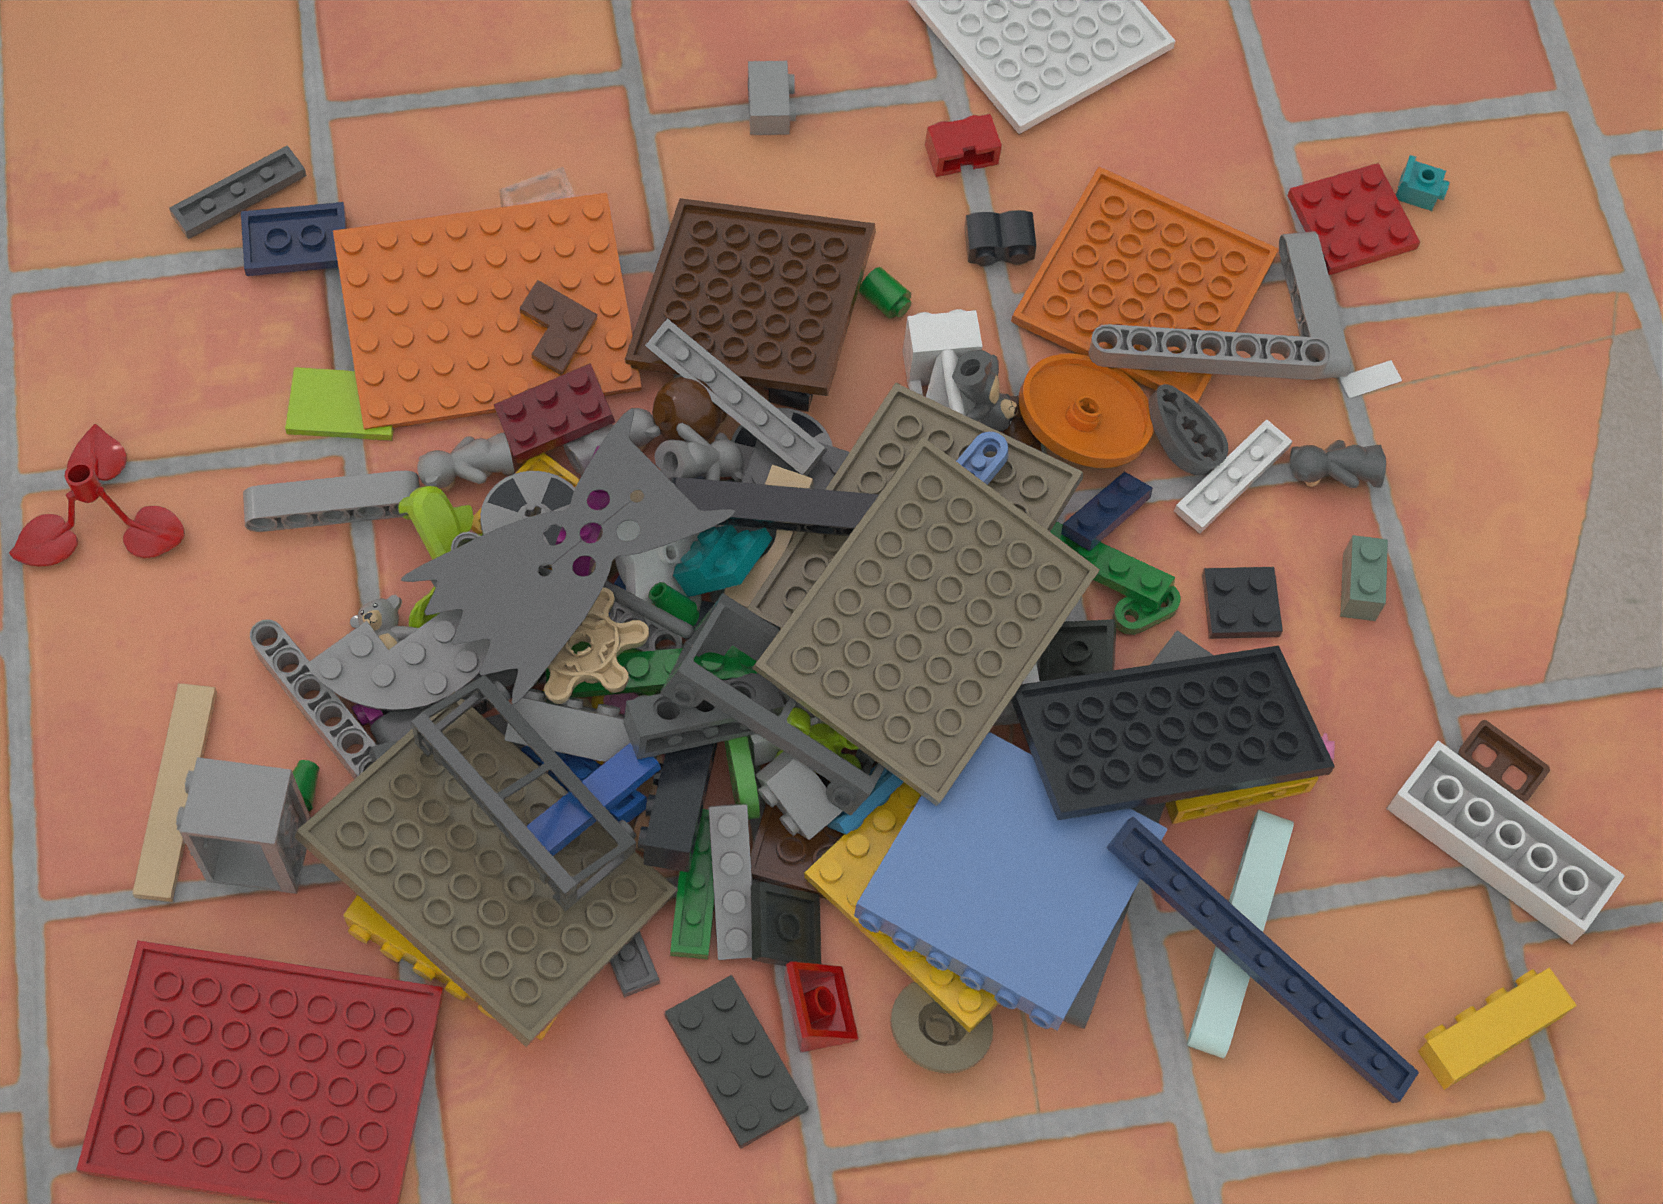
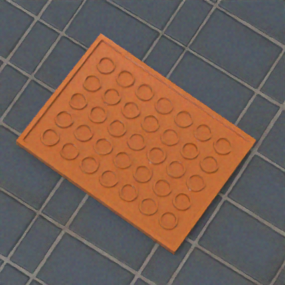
M607 192L333 230L364 430L385 426L397 428L497 413L494 404L590 363L604 396L641 391L642 385L639 369L632 368L631 365L625 362L633 335ZM537 280L598 314L595 324L562 375L532 359L531 354L547 328L520 313V306Z

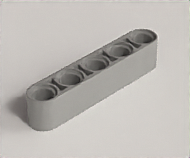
M1316 231L1281 234L1279 254L1299 335L1302 337L1321 338L1331 348V357L1324 373L1319 378L1313 380L1346 377L1350 372V357L1318 234ZM1306 355L1307 359L1311 362H1320L1317 357Z
M392 471L252 486L243 491L245 527L250 531L266 532L399 518L408 514L399 513V502L403 498L409 497L415 489L420 488L419 476L413 471Z

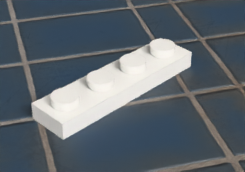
M1266 419L1219 466L1210 472L1176 505L1174 512L1200 534L1290 448L1293 441Z

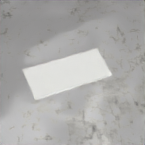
M1392 360L1350 373L1346 377H1338L1349 398L1402 381Z

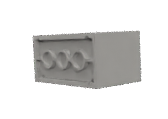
M197 757L194 771L189 770L187 773L185 792L188 793L185 807H180L178 810L176 825L205 880L210 883L297 894L307 848L294 837L296 831L310 819V815L292 770Z

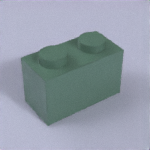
M1352 535L1343 552L1340 617L1376 621L1386 604L1387 539Z

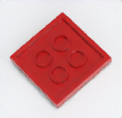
M1379 163L1292 187L1287 194L1305 232L1316 231L1318 234L1328 275L1416 250L1420 244L1418 236Z

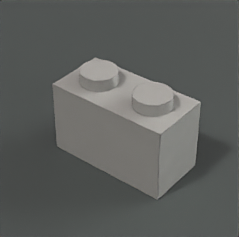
M748 61L750 135H789L790 121H796V101H790L789 94L795 93L794 74H788L787 61Z
M784 751L755 775V778L762 786L758 789L759 794L769 806L773 807L776 805L783 814L779 819L793 836L798 833L810 840L843 812L829 801L826 795L827 788L814 770Z

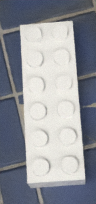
M1440 741L1435 743L1386 808L1571 945L1586 932L1625 877L1617 869Z

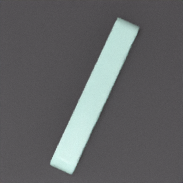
M1258 809L1249 831L1229 902L1263 932L1292 834L1294 821ZM1215 946L1187 1040V1046L1224 1059L1231 1044L1250 976L1217 946Z

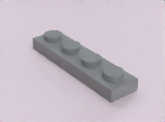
M747 804L708 806L718 960L752 958V877Z

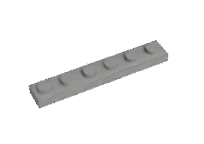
M666 319L645 345L682 377L701 383L696 379L698 378L705 382L712 391L705 385L703 386L707 389L711 400L801 475L807 476L828 451L669 319Z

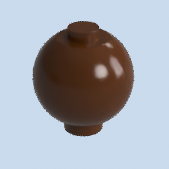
M681 376L670 380L658 391L654 399L652 414L656 426H659L661 434L667 440L686 442L676 430L677 425L683 423L690 426L707 441L726 419L727 413L711 400L709 392L703 385L711 391L712 389L702 380L696 378L698 381Z

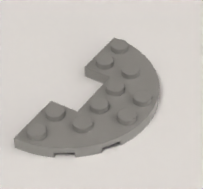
M430 580V581L432 582V584H433V585L435 586V588H436V586H437V581H436V580ZM462 609L439 613L389 650L366 621L305 665L327 688L337 695L364 707L382 711L422 709L440 702L453 692L472 683L480 676L479 672L489 649L490 640H478L457 645L452 644L463 615Z

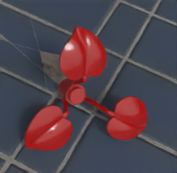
M94 424L74 448L64 474L71 490L66 494L68 499V521L65 523L64 519L56 514H43L35 517L22 529L15 546L9 554L18 562L37 567L55 565L67 559L78 545L77 536L70 531L75 525L76 500L92 503L101 497L126 525L130 526L123 535V543L128 552L136 557L152 558L171 550L184 539L185 530L179 518L164 507L145 506L138 511L134 521L109 497L99 480L108 481L118 476L125 468L127 454L124 447L116 439L108 435L100 426Z

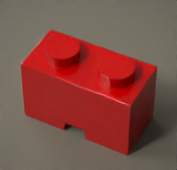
M991 114L971 115L965 119L951 122L941 121L927 126L925 148L935 177L960 173L961 166L972 164L973 170L999 164L1002 144Z

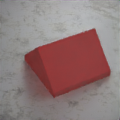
M793 961L787 963L784 981L800 1053L859 1040L842 966Z

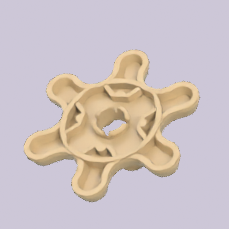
M602 588L584 621L547 667L550 677L545 684L544 691L546 697L553 703L563 704L567 702L573 689L584 681L587 683L600 682L604 688L613 693L623 691L628 683V672L617 662V657L627 649L643 646L649 637V628L647 624L639 620L627 623H616L611 620L609 612L614 605L615 598L613 592L608 588ZM581 641L590 643L591 647L578 651L577 654H574V651L571 649L573 645Z

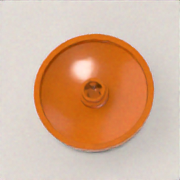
M1067 353L1046 357L1029 370L1020 388L1019 408L1029 430L1045 447L1071 462L1094 468H1114L1128 464L1139 457L1153 434L1154 428L1150 418L1148 398L1141 388L1118 368L1098 366L1087 355Z

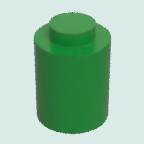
M882 267L872 270L860 285L859 293L889 319L896 316L898 318L902 317L911 307V292Z

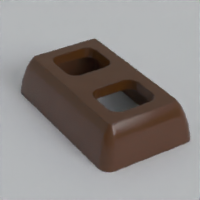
M1482 720L1458 751L1460 757L1523 802L1531 797L1550 772V767L1487 720ZM1481 743L1487 745L1497 754V758L1487 768L1472 758V752ZM1511 765L1527 775V780L1518 790H1515L1502 780L1503 773Z

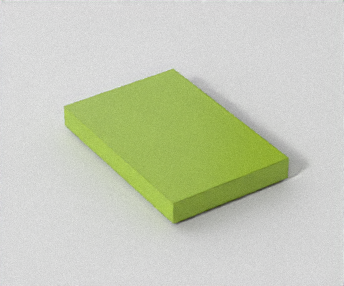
M294 367L285 427L287 434L392 441L393 426L364 430L355 371Z

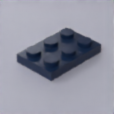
M344 202L241 211L243 258L246 276L339 268L333 230L347 229Z

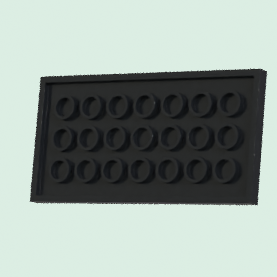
M1279 645L1021 684L1011 699L1057 820L1329 775L1335 767Z

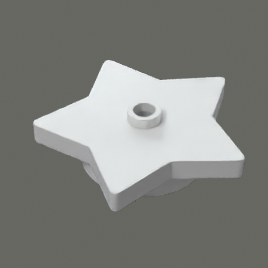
M630 520L622 522L617 528V536L623 541L634 540L640 532L639 525ZM699 533L640 554L617 556L615 558L617 569L622 581L626 585V591L652 604L653 602L649 598L651 588L659 582H665L668 586L688 597L673 577L674 567L677 563H681L682 556L690 550L692 542L698 540L697 536ZM701 594L688 597L696 603L697 610L700 611L702 603Z

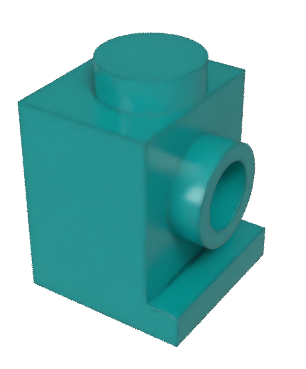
M1410 155L1401 174L1395 195L1401 202L1432 211L1437 199L1444 200L1450 181L1444 180L1446 170L1415 161L1416 157Z

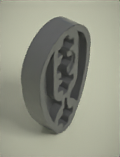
M1168 384L1159 386L1150 396L1148 403L1152 425L1160 444L1172 462L1182 470L1193 475H1208L1228 455V442L1225 434L1214 419L1188 395Z

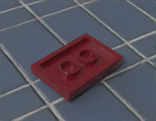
M591 363L494 404L517 464L615 423Z

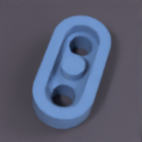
M984 432L973 440L956 462L988 485L1008 459L1007 441L999 433ZM990 451L996 453V455L991 458L985 456V454Z

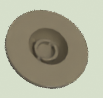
M916 982L909 984L901 991L891 1011V1030L901 1051L917 1065L933 1072L958 1073L970 1069L981 1061L992 1042L993 1022L990 1013L969 1033Z

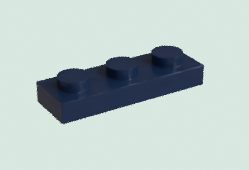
M1124 471L1064 522L1061 534L1091 551L1151 498L1153 487Z

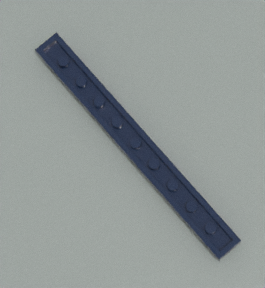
M1134 816L1128 819L1106 848L1392 1104L1400 1102L1419 1074V1071Z

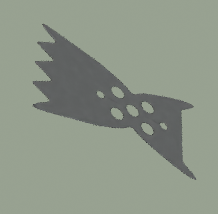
M631 408L621 416L601 443L575 487L569 508L563 511L538 514L499 527L419 566L401 578V581L404 582L437 581L435 591L425 610L426 615L463 610L462 618L452 640L453 645L478 640H490L489 649L479 672L481 676L509 669H518L512 694V704L520 701L532 688L584 621L607 580L614 558L617 556L640 554L671 544L712 528L735 513V510L732 509L699 510L629 439L634 408ZM595 490H604L610 496L609 504L602 510H593L587 504L589 494ZM635 490H641L644 493V498L640 502H633L630 499L631 493ZM628 520L636 522L640 527V532L634 540L623 541L617 536V528L622 522ZM592 522L599 524L603 529V534L599 541L586 543L580 538V531L584 525ZM551 525H560L566 531L565 540L554 546L547 544L543 539L544 531ZM580 556H590L596 563L595 570L588 576H578L572 568L574 561ZM542 564H549L552 567V572L548 576H541L538 573V568Z

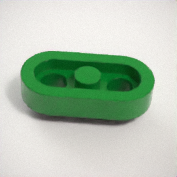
M1173 586L1163 601L1166 607H1159L1158 610L1128 596L1121 599L1113 613L1116 628L1124 634L1135 635L1170 619L1176 614L1181 602L1179 591ZM1131 615L1136 621L1129 622L1124 616Z

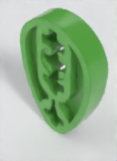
M747 736L726 740L724 742L735 804H747L748 820L760 818L757 785Z

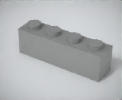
M532 688L520 701L512 704L552 750L556 752L607 762L630 743L623 724L624 715L620 714V708L616 706L598 704L597 709L583 706L584 701L582 699L570 697L563 704H556L546 698L544 691ZM508 723L504 740L528 745Z

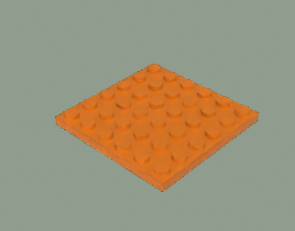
M1098 166L1014 311L1011 323L1077 354L1089 356L1093 332L1097 327L1106 324L1236 332L1273 264L1279 249ZM1101 342L1098 344L1103 349L1113 348V346L1107 342ZM1133 345L1137 351L1143 352L1148 350L1143 345ZM1172 346L1167 348L1172 353H1182V351L1177 347ZM1202 349L1203 353H1205L1206 355H1217L1211 349ZM1118 368L1132 380L1153 390L1164 384L1171 385L1188 395L1196 403H1199L1214 375L1208 373Z

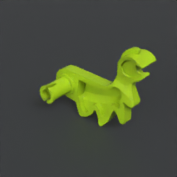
M423 486L415 489L409 497L403 498L398 506L400 514L408 513L402 517L412 520L432 560L450 552L454 538L463 532H469L474 518L470 505L453 507L444 492L435 486ZM435 586L411 610L409 627L420 628L439 614H425V610L435 591Z

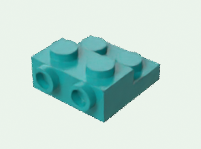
M714 526L698 534V540L692 542L690 550L682 556L681 563L675 565L673 577L688 597L740 585L773 538L766 528L751 532L744 530L737 533L733 526Z

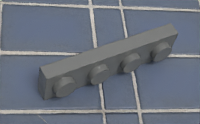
M287 145L171 206L169 210L183 233L190 239L306 177L305 168Z

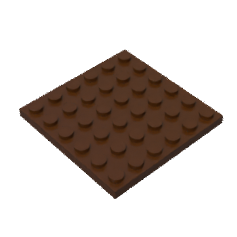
M680 198L625 357L626 364L631 365L635 369L680 375L645 346L666 319H669L748 385L828 396L876 234L875 223Z

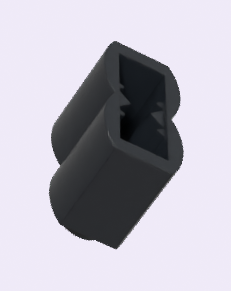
M1014 210L1000 214L976 212L966 215L964 229L969 263L990 266L995 262L1004 261L1021 265L1035 259L1037 245L1033 212Z

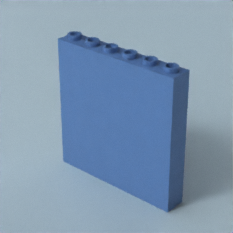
M988 732L941 803L934 805L925 797H920L858 900L854 917L858 918L859 923L864 928L872 932L881 931L892 937L894 944L901 949L910 952L915 950L924 955L927 962L933 967L942 971L948 969L961 976V981L975 990L982 988L995 995V1000L1002 1006L1009 1009L1018 1008L1027 1013L1030 1020L1036 1025L1045 1029L1051 1027L1058 1031L1141 880L1106 847L1125 822L1133 816L1160 841H1162L1168 829L1131 808L1057 820L1033 756L995 734Z

